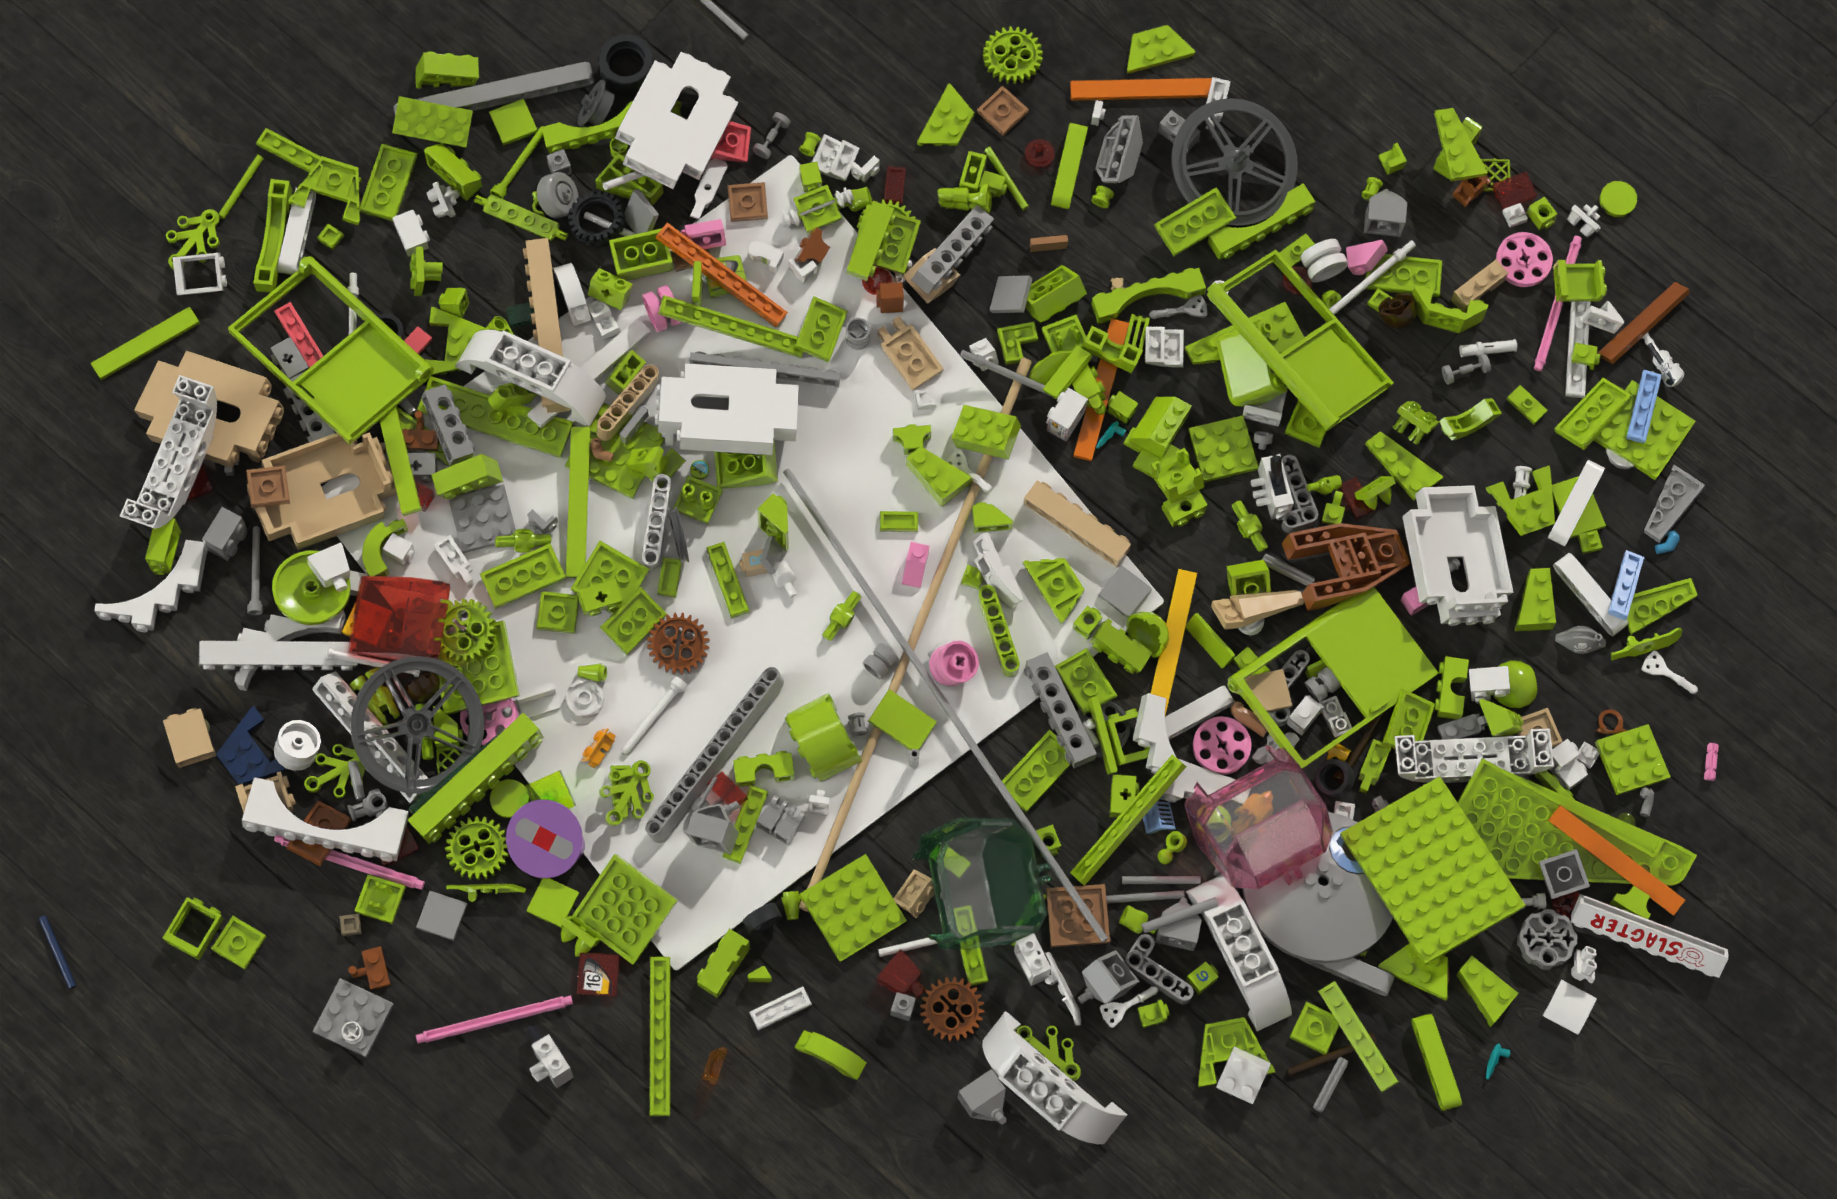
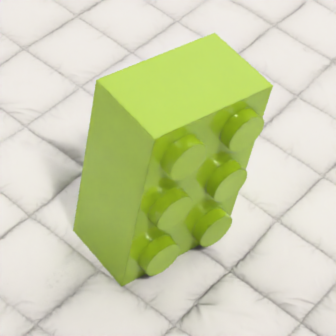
M661 229L609 240L617 277L628 281L673 271L670 249L656 239Z
M963 405L951 438L956 448L1009 460L1021 425L1016 416Z

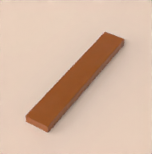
M1674 282L1598 352V354H1601L1600 358L1614 364L1690 294L1689 289Z

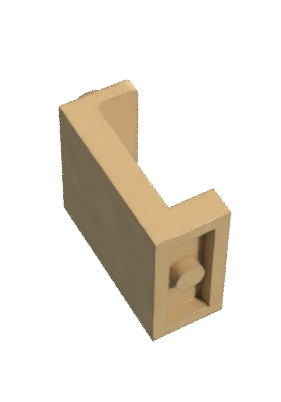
M192 708L184 714H173L168 716L166 720H163L178 768L216 756L201 708Z
M277 772V776L266 780L274 782L278 797L292 813L294 812L293 805H296L293 794H288L287 787H290L287 776H282L281 772ZM243 784L235 786L243 813L252 784L245 787Z

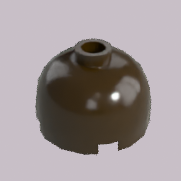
M1398 293L1392 299L1389 296L1378 307L1383 322L1392 328H1406L1413 322L1417 314L1416 302L1413 296L1408 293Z
M427 671L417 677L413 683L410 682L403 688L411 699L416 702L429 701L439 690L440 681L437 674Z

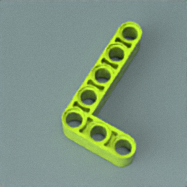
M500 316L494 317L484 329L501 332L504 330L514 335L506 320ZM511 382L499 385L489 396L488 401L493 408L504 409L529 404L538 394Z

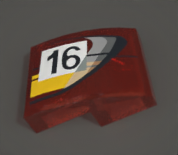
M580 952L577 994L616 997L620 955Z

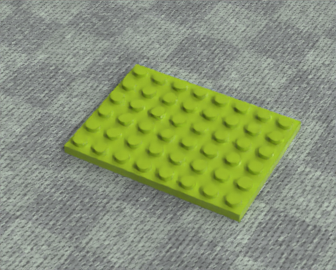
M1440 776L1340 833L1341 838L1424 965L1526 906Z

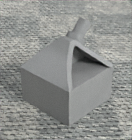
M1384 189L1372 196L1365 212L1364 233L1401 237L1406 223L1407 201L1388 189Z
M734 801L729 805H710L693 811L686 835L697 846L732 854L739 832L729 815L732 814V811L740 808L738 802Z
M1181 898L1179 903L1163 911L1161 917L1189 907L1187 898ZM1196 914L1158 928L1155 943L1194 951L1202 920Z
M1117 950L1097 958L1082 971L1087 989L1077 998L1081 1004L1093 998L1106 1004L1125 995L1140 981Z
M992 1069L959 1091L958 1100L971 1118L998 1121L1000 1124L1006 1122L1003 1113L1005 1087Z

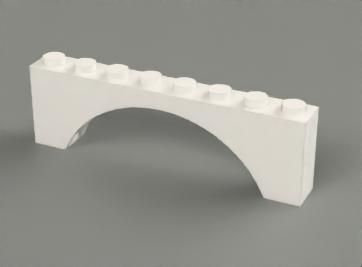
M254 777L243 814L242 825L251 832L262 831L269 836L280 835L288 840H303L306 844H321L328 849L339 848L346 853L357 852L365 857L375 856L380 857L383 861L391 862L398 859L408 821V811L388 807L378 818L363 826L346 830L322 829L307 824L294 816L281 802L273 781Z

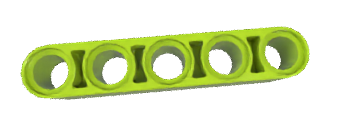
M1074 123L1069 124L1051 206L1065 209L1070 208L1088 126Z
M984 585L979 589L978 602L1001 670L1005 676L1014 677L1019 671V658L996 590L991 585ZM990 593L992 597L985 599L982 597V594ZM995 610L998 615L990 616L988 612ZM1001 628L1004 632L1002 634H996L994 632V629ZM1006 645L1010 650L1003 652L1000 650V647ZM1013 663L1016 667L1010 670L1006 667V664Z
M1429 1013L1412 1018L1413 1030L1441 1110L1445 1111L1462 1106L1461 1096L1433 1015Z

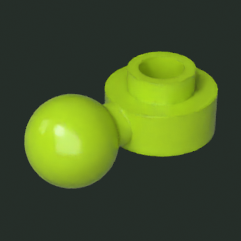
M1174 831L1167 836V848L1160 850L1157 856L1160 863L1169 864L1173 859L1172 853L1180 852L1185 848L1187 839L1182 833Z

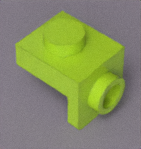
M1575 343L1571 362L1588 365L1590 370H1594L1595 365L1599 364L1601 354L1597 353L1598 347Z

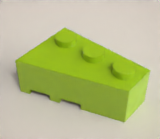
M922 446L906 457V466L941 507L971 485V476Z

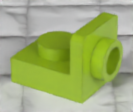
M1158 1000L1157 1003L1139 1007L1138 1013L1143 1028L1166 1022L1169 1015L1167 1004H1163L1162 1000Z

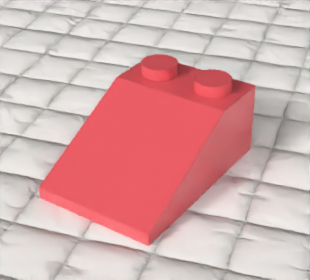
M730 121L710 159L746 163L748 161L751 127Z

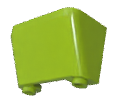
M1264 319L1253 323L1265 338H1269L1273 334L1271 320ZM1237 329L1223 333L1217 338L1216 343L1227 393L1233 405L1261 406L1287 391L1286 385L1275 373H1271L1270 367Z

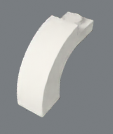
M572 263L553 268L573 326L591 321L586 300Z

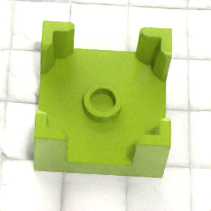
M1185 448L1176 452V462L1162 469L1159 460L1151 463L1153 478L1170 503L1204 488L1202 473L1199 468L1196 471L1194 470Z

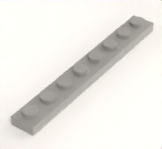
M701 351L690 353V364L776 369V378L835 387L840 385V373L834 370L820 371L814 367L805 369L797 365L784 366L778 362L763 363L757 359L749 361L741 357L727 358L721 354H714V356L706 355V353Z

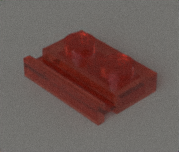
M1526 171L1492 185L1499 203H1501L1502 210L1537 196Z

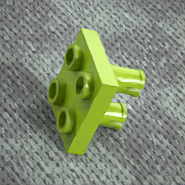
M416 247L415 253H411L410 272H412V278L410 279V288L414 289V296H422L425 281H441L443 271L442 262H425L423 247Z
M1407 401L1397 410V413L1401 416L1393 425V428L1395 430L1399 428L1398 432L1403 434L1411 422L1416 427L1408 439L1412 441L1415 438L1413 443L1419 444L1424 434L1434 430L1439 421L1436 420V416L1432 413H1426L1420 409L1421 406L1418 403Z
M688 475L673 509L676 506L679 514L708 525L721 498L723 489Z

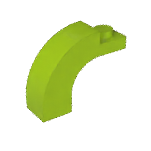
M1493 398L1483 399L1460 415L1444 417L1439 422L1444 434L1450 437L1452 441L1481 429L1502 413Z
M403 518L392 521L388 527H385L383 522H380L369 532L365 539L362 559L372 583L389 575L388 568L382 560V551L392 533L399 536L408 531Z
M804 1030L794 1047L800 1052L828 1063L843 1075L858 1080L866 1065V1062L852 1051L815 1032L810 1033Z

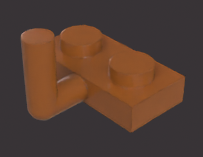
M416 411V430L402 429L407 450L438 451L439 439L436 432L424 430L425 419L421 411Z
M381 946L362 951L364 968L356 969L355 966L349 967V973L353 978L367 975L371 990L390 986Z

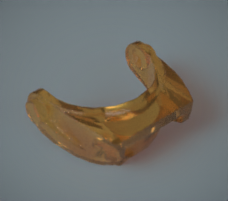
M721 1047L711 1051L702 1079L710 1081L709 1084L715 1086L718 1084L719 1073L728 1054L727 1048ZM715 1059V1061H714V1063H713V1065H712V1068H711L710 1076H709L710 1066H711L713 1060Z

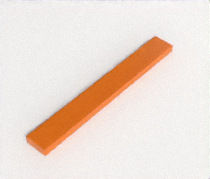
M1212 78L1071 81V101L1208 98Z
M666 223L657 234V240L692 266H694L695 261H701L702 273L774 327H777L788 312L669 223Z
M1111 318L1107 332L1109 334L1108 338L1116 344L1124 345L1129 323ZM1100 359L1097 368L1099 376L1096 379L1098 382L1101 381L1106 391L1103 393L1106 399L1103 402L1105 407H1107L1117 366ZM1092 407L1086 408L1073 457L1092 462L1105 413L1098 415Z
M1561 805L1557 807L1548 819L1551 824L1633 886L1648 894L1650 899L1674 916L1684 903V898Z

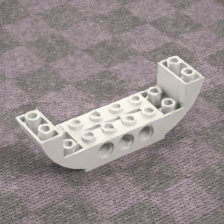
M480 330L476 332L455 365L456 368L470 374L478 367L570 408L572 420L590 427L607 398L599 384L586 372L571 363V360L504 330L502 332L496 330Z
M179 375L172 391L180 400L136 502L127 499L120 514L122 518L154 529L167 524L177 514L182 505H185L214 436L213 430L217 413V399L214 387Z
M1531 729L1527 736L1415 741L1414 735L1395 736L1398 775L1411 781L1429 783L1440 776L1444 783L1469 782L1481 758L1520 777L1540 773L1554 767L1550 729Z
M1220 875L1186 891L1192 905L1214 897L1218 901V907L1204 911L1202 915L1250 1008L1248 1016L1256 1032L1291 1016L1290 1001L1279 969L1244 900L1241 899L1228 879Z
M1005 1011L983 1039L982 1044L985 1057L999 1076L998 1079L1058 1130H1062L1088 1143L1105 1144L1127 1114L1113 1102L1106 1108L1099 1104L1015 1031L1020 1026V1023Z

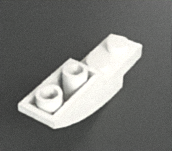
M983 533L973 542L979 555L974 561L987 584L996 590L997 596L1010 608H1014L1023 600L1022 593L1009 565H1002L989 533Z

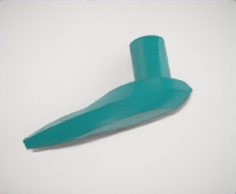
M1118 421L1114 422L1101 437L1096 446L1097 449L1105 444L1113 436L1114 432L1123 437L1126 430L1118 426Z
M1500 1044L1495 1046L1490 1055L1486 1071L1487 1080L1491 1077L1499 1057L1508 1058L1510 1056V1050L1501 1048Z

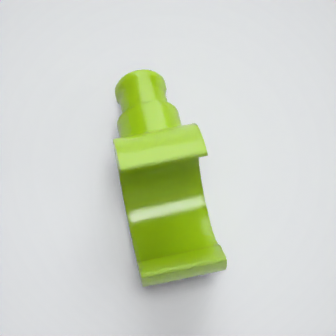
M537 191L532 193L534 197L533 212L545 217L543 212L536 209L540 204L537 198Z

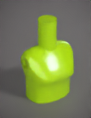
M868 187L851 190L854 198L851 201L852 205L848 202L844 203V207L849 206L851 211L861 210L867 204L872 205V198Z
M1334 475L1322 478L1315 483L1307 484L1306 488L1309 492L1315 490L1318 493L1327 495L1339 489L1342 481L1340 476Z
M1128 905L1123 911L1119 923L1139 934L1143 931L1141 924L1148 921V914ZM1157 929L1150 931V933L1154 934Z

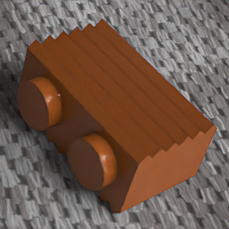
M901 281L900 283L892 282V284L890 282L888 284L886 282L884 284L881 283L880 289L876 290L877 308H880L881 313L903 312V283Z

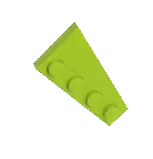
M1689 578L1635 593L1627 618V627L1630 635L1696 598L1697 592L1692 579Z

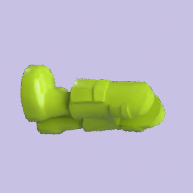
M984 183L977 193H970L968 188L938 189L939 204L946 209L955 208L969 211L978 205L987 213L991 211L992 196L989 195L990 185Z
M380 667L366 672V677L369 679ZM363 675L359 676L349 686L353 691H360L366 679ZM381 685L371 697L367 708L384 726L388 722L382 712L389 709L394 719L398 718L400 714L390 689Z

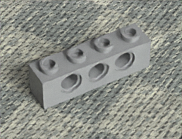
M303 373L291 378L290 380L293 382ZM287 386L283 389L287 399L291 398L294 403L291 407L295 415L299 414L302 419L299 423L303 431L307 430L310 435L307 437L309 443L335 434L334 430L315 412L312 415H305L308 410L312 409L302 400L297 399L298 396ZM316 426L322 427L320 431H313Z
M446 384L424 391L421 399L449 465L451 466L472 458L475 447L473 442L468 439V431L465 424H462L460 420L459 409L454 406L452 392L447 389ZM438 405H443L446 410H441ZM445 422L452 423L453 427H448ZM453 439L459 440L461 444H455Z

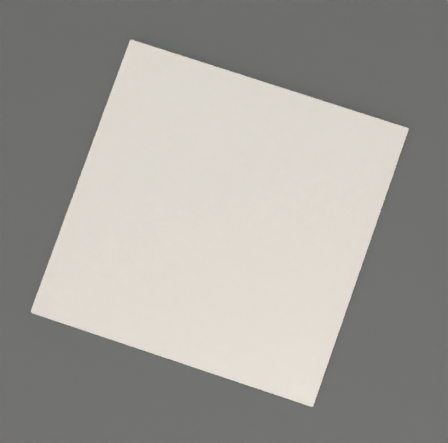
M789 155L751 182H765L768 219L731 222L728 198L695 222L722 220L726 245L709 248L710 254L714 258L740 255L747 282L788 312L777 327H774L730 293L712 299L706 276L703 273L702 307L798 336L813 296L836 305L848 312L829 362L803 352L801 358L684 322L673 327L667 320V329L657 333L644 306L643 294L651 291L658 299L657 289L667 285L675 299L692 304L693 268L676 272L674 263L673 271L628 280L633 285L629 301L622 310L608 305L613 318L620 328V333L637 318L651 330V333L632 350L646 361L644 366L654 365L658 368V384H661L662 377L681 378V371H685V363L690 364V353L697 351L704 352L706 355L714 356V354H721L727 358L741 357L749 361L757 359L763 363L778 362L784 366L797 365L805 369L814 367L820 371L834 370L840 373L839 387L776 378V384L799 385L796 442L775 440L777 482L761 486L723 489L721 498L708 525L679 514L688 550L689 563L687 561L682 563L677 598L657 595L663 557L679 559L669 513L667 515L660 564L654 569H649L640 587L645 590L670 618H673L675 612L677 617L684 613V618L687 619L689 615H692L691 621L699 619L697 625H704L701 631H708L704 638L710 639V642L705 644L710 648L704 651L708 654L707 658L701 657L703 664L696 663L698 666L697 670L690 667L691 673H688L685 669L683 670V675L680 674L679 670L673 675L672 669L665 673V666L659 669L660 662L653 663L655 656L649 657V653L653 651L647 649V645L652 644L647 641L648 637H653L650 633L628 655H625L599 628L612 614L602 610L599 615L590 617L589 614L584 616L580 601L575 634L537 630L536 625L541 591L577 595L570 590L577 578H566L495 609L480 577V573L526 553L517 552L513 547L497 548L495 545L463 553L470 563L472 572L469 574L473 578L474 583L467 586L462 578L457 580L434 548V544L450 535L461 550L449 499L437 495L433 481L431 483L415 481L422 511L403 516L396 494L383 499L386 507L383 519L337 535L338 539L367 574L362 559L363 544L367 535L380 522H383L385 527H388L392 521L403 518L408 531L399 535V537L413 544L414 556L411 561H407L403 565L386 556L384 551H382V560L388 568L389 575L373 583L394 611L397 612L399 608H405L408 612L429 615L434 612L424 608L421 610L415 609L412 602L417 597L432 603H438L441 600L447 599L454 606L455 600L461 603L462 598L467 599V602L470 599L475 600V603L479 601L482 603V606L488 607L486 612L490 611L493 613L490 617L491 619H495L496 622L505 621L513 664L517 674L519 692L553 682L560 709L529 718L540 729L544 736L543 742L536 749L532 748L528 752V756L522 762L518 761L515 766L541 800L558 802L574 813L581 825L585 841L583 854L599 874L602 873L612 856L617 854L678 900L651 940L663 957H670V966L675 971L681 969L722 938L729 928L731 930L743 922V919L748 914L767 904L817 866L858 764L823 782H820L818 778L814 779L809 771V768H811L806 758H801L797 750L800 747L797 740L793 741L789 734V731L792 729L788 727L785 721L787 713L829 692L836 705L840 720L861 757L873 725L867 721L888 691L904 651L783 471L788 468L791 470L908 642L970 486L941 507L906 466V457L909 455H904V449L900 443L893 442V428L905 427L909 424L917 426L931 425V438L923 443V448L945 461L957 450H962L967 458L968 467L976 473L983 454L956 448L951 438L963 405L999 413L1002 410L1001 404L904 288L903 312L881 313L880 308L876 306V290L880 289L881 283H896L895 277L889 270L875 266L876 270L873 278L869 277L868 281L846 274L858 234L841 213L842 220L820 228L823 231L822 240L830 246V249L823 261L816 264L817 273L802 283L791 271L789 260L793 259L794 261L801 249L799 244L804 237L807 238L810 234L807 233L800 219L799 226L793 224L791 229L784 227L781 217L784 216L783 212L790 214V209H793L796 213L798 212L793 198L805 194L799 174L800 164L792 155ZM758 241L784 252V259L776 274L769 271L768 265L750 260L748 247L752 242ZM590 296L586 299V304H591L597 301V299ZM569 312L559 318L563 356L571 360V363L579 368L620 334L618 333L603 340L592 317L591 321L573 326ZM898 316L903 320L906 327L910 324L913 325L944 368L941 373L915 389L922 390L933 397L937 405L935 408L917 409L915 390H911L880 347L883 341L878 337L877 330L884 326L888 333L892 335L897 331L892 325L893 319ZM853 318H863L870 325L869 344L860 350L852 349L846 343V325ZM534 337L528 340V342L539 346L538 341H534ZM622 359L596 380L607 395L604 403L610 406L620 394L609 388L604 381ZM484 371L463 387L491 395L499 385L511 382ZM657 386L635 410L632 416L635 415L641 406H644L649 412V416L644 422L658 428V425H655V414H659V410H656V399H660V396H657ZM537 395L531 403L522 406L533 409L542 401L541 395ZM697 396L691 400V404L699 409L729 410V398ZM571 409L567 412H559L556 415L557 417L572 421L574 423L573 427H586V425L572 420ZM424 414V426L435 431L429 416ZM445 422L448 427H453L452 423ZM467 428L468 439L473 442L475 447L472 458L484 454L498 461L503 482L464 494L504 485L516 530L529 529L533 534L542 533L538 529L534 530L528 524L527 514L532 509L545 521L555 515L558 520L557 527L554 531L547 534L551 535V546L566 576L570 469L565 467V463L570 456L571 433L562 457L558 458ZM1021 428L1009 460L995 456L992 457L983 479L991 485L992 491L986 493L980 487L973 504L976 505L979 502L993 504L1013 520L1012 530L974 533L971 509L914 650V653L976 744H979L1039 698V695L1036 696L1034 694L1031 679H1028L1024 672L1027 660L1048 652L1055 666L1086 648L1092 657L1099 653L1089 643L1096 630L1087 640L1072 628L1074 621L1087 605L1100 611L1103 617L1102 622L1109 618L1113 621L1111 623L1113 627L1118 630L1122 628L1127 632V617L1098 596L1121 566L1152 588L1151 592L1133 614L1137 612H1153L1164 602L1163 598L1127 555L1118 567H1115L1023 504L1024 497L1038 480L1041 483H1047L1054 492L1063 494L1070 503L1078 504L1086 514H1092ZM673 434V446H666L665 441L661 446L664 450L663 456L673 448L686 460L683 466L670 479L672 489L669 508L671 510L687 476H691L690 466L694 461L703 460L708 464L709 475L701 481L717 487L714 451L680 449L681 442L677 441V434ZM453 439L455 444H461L459 440ZM386 450V453H385L384 455H385L386 459H389V458H388V454H387V450ZM407 450L408 453H428L423 450ZM437 459V472L448 468ZM347 474L330 480L322 486V490L326 499L356 489L360 481L356 475ZM645 476L633 499L589 479L586 562L599 540L645 566L642 560V552L653 489V481ZM773 493L776 496H782L787 501L789 549L787 551L783 550L779 563L787 561L790 569L796 576V580L792 585L797 595L790 598L785 587L777 588L774 578L769 572L746 577L745 571L741 572L739 563L742 560V553L761 550L765 547L769 536L758 527L757 509ZM658 499L655 502L657 507L665 504V501L662 499ZM880 511L918 512V532L880 531ZM654 518L652 520L653 525H660L662 523L661 518ZM983 533H989L1002 565H1009L1023 597V600L1014 608H1010L998 597L1020 662L1019 671L1014 677L1005 676L1001 670L978 602L979 590L961 584L967 564L978 568L974 560L979 555L973 542ZM652 536L649 539L651 544H656L659 541L657 536ZM725 542L749 608V613L731 618L706 550V547ZM911 542L930 546L921 588L902 584ZM545 545L534 546V548L531 549V551L536 550ZM649 555L646 558V561L649 563L656 560L655 555ZM1056 558H1065L1084 587V593L1062 625L1023 566V561L1029 560L1031 562L1040 561L1041 559L1054 560ZM984 578L982 580L980 588L984 585H988ZM852 591L858 592L862 598L853 610L855 612L853 620L847 628H840L832 641L826 640L822 635L831 623L829 618L831 612L837 604H844ZM983 593L982 597L989 599L992 595L990 593ZM417 601L416 607L421 606L422 601ZM443 606L442 609L448 610V606ZM995 610L988 612L990 616L998 615ZM405 611L400 612L399 616L404 617ZM465 612L462 618H467L468 612ZM439 618L432 623L429 635V648L426 652L431 658H433L430 639L433 638V631L437 629L435 623L439 621ZM454 618L453 621L463 629L460 623ZM1091 618L1084 619L1086 624L1094 623ZM407 619L403 621L408 628L417 623V621ZM455 627L450 628L449 634L455 633ZM681 627L678 630L677 643H675V660H678L682 635ZM1001 628L994 629V632L996 634H1002L1004 632ZM672 629L665 631V635L668 637H673L676 634ZM422 630L414 634L417 640H420ZM687 632L684 634V637L687 640H691L695 635L692 632ZM952 641L966 642L975 649L978 655L979 666L977 673L972 679L956 686L947 687L939 684L930 672V657L928 653ZM879 643L887 645L899 658L893 666L887 667L888 672L882 679L874 677L862 664L869 655H874L873 651ZM1002 645L1000 647V650L1003 652H1007L1010 650V648L1006 645ZM665 648L662 650V653L669 656L673 651L670 648ZM683 651L681 653L685 659L692 656L690 651ZM911 661L897 695L936 720L937 723L918 750L919 765L915 769L909 766L910 750L881 731L832 854L971 750ZM599 663L606 665V680L596 682L603 690V707L592 717L582 718L575 716L568 709L565 696L572 683L577 680L586 679L578 677V667ZM1013 663L1006 664V667L1010 670L1016 667ZM769 667L777 668L784 680L783 687L714 775V777H717V780L705 800L710 803L708 805L710 806L727 790L735 786V789L719 803L729 805L734 801L738 802L740 808L732 811V814L729 815L735 825L750 786L736 787L733 760H737L741 756L754 758L756 755L763 753L768 754V756L776 755L775 753L779 751L791 753L795 780L775 782V777L771 770L761 769L756 773V785H753L769 791L761 814L775 795L780 797L778 807L785 800L789 802L786 812L783 813L781 818L785 819L787 811L793 805L797 807L794 814L795 817L798 816L801 810L807 813L790 845L788 846L774 838V832L772 835H769L755 827L742 863L722 858L723 852L697 846L686 835L693 813L690 808L663 842H654L645 830L648 820L763 671ZM1044 674L1038 675L1041 680L1048 679ZM675 676L683 680L688 685L686 689L673 697L628 754H624L622 752L623 747L671 689V681ZM517 697L513 698V700L517 705L518 715L520 716L522 713L519 707ZM510 707L505 708L503 711V716L508 718L512 715ZM487 713V714H486V715H487V718H486L485 720L488 719V720L491 721V720L493 719V718L491 717L492 714H490V713ZM853 713H865L864 722L868 733L862 736H851L852 726L848 716ZM499 726L496 730L497 735L499 736L506 728ZM608 728L607 734L609 732L613 733L616 736L614 738L615 742L608 752L602 748L600 749L605 756L599 766L592 768L588 765L589 761H581L584 757L582 753L587 746L592 745L594 742L593 737L598 730ZM636 761H646L651 769L647 779L654 799L649 803L641 801L643 790L639 781L636 788L641 807L645 811L644 816L640 819H634L631 814L633 810L632 805V808L628 809L626 820H622L616 826H610L606 822L605 817L609 811L613 810L612 795L608 798H602L599 794L600 788L605 785L611 786V781L608 777L610 766L630 765L632 768ZM638 767V772L641 774L643 773L642 768ZM710 782L707 784V786H706V787L704 788V790L701 792L700 797L703 796V794L705 793V791H706L707 787L709 786ZM603 789L604 794L608 795V790ZM817 790L825 791L824 796L830 798L828 815L808 812L810 795H816ZM645 794V799L649 800L650 796ZM636 810L637 816L641 815L639 810ZM611 815V821L615 822V817Z

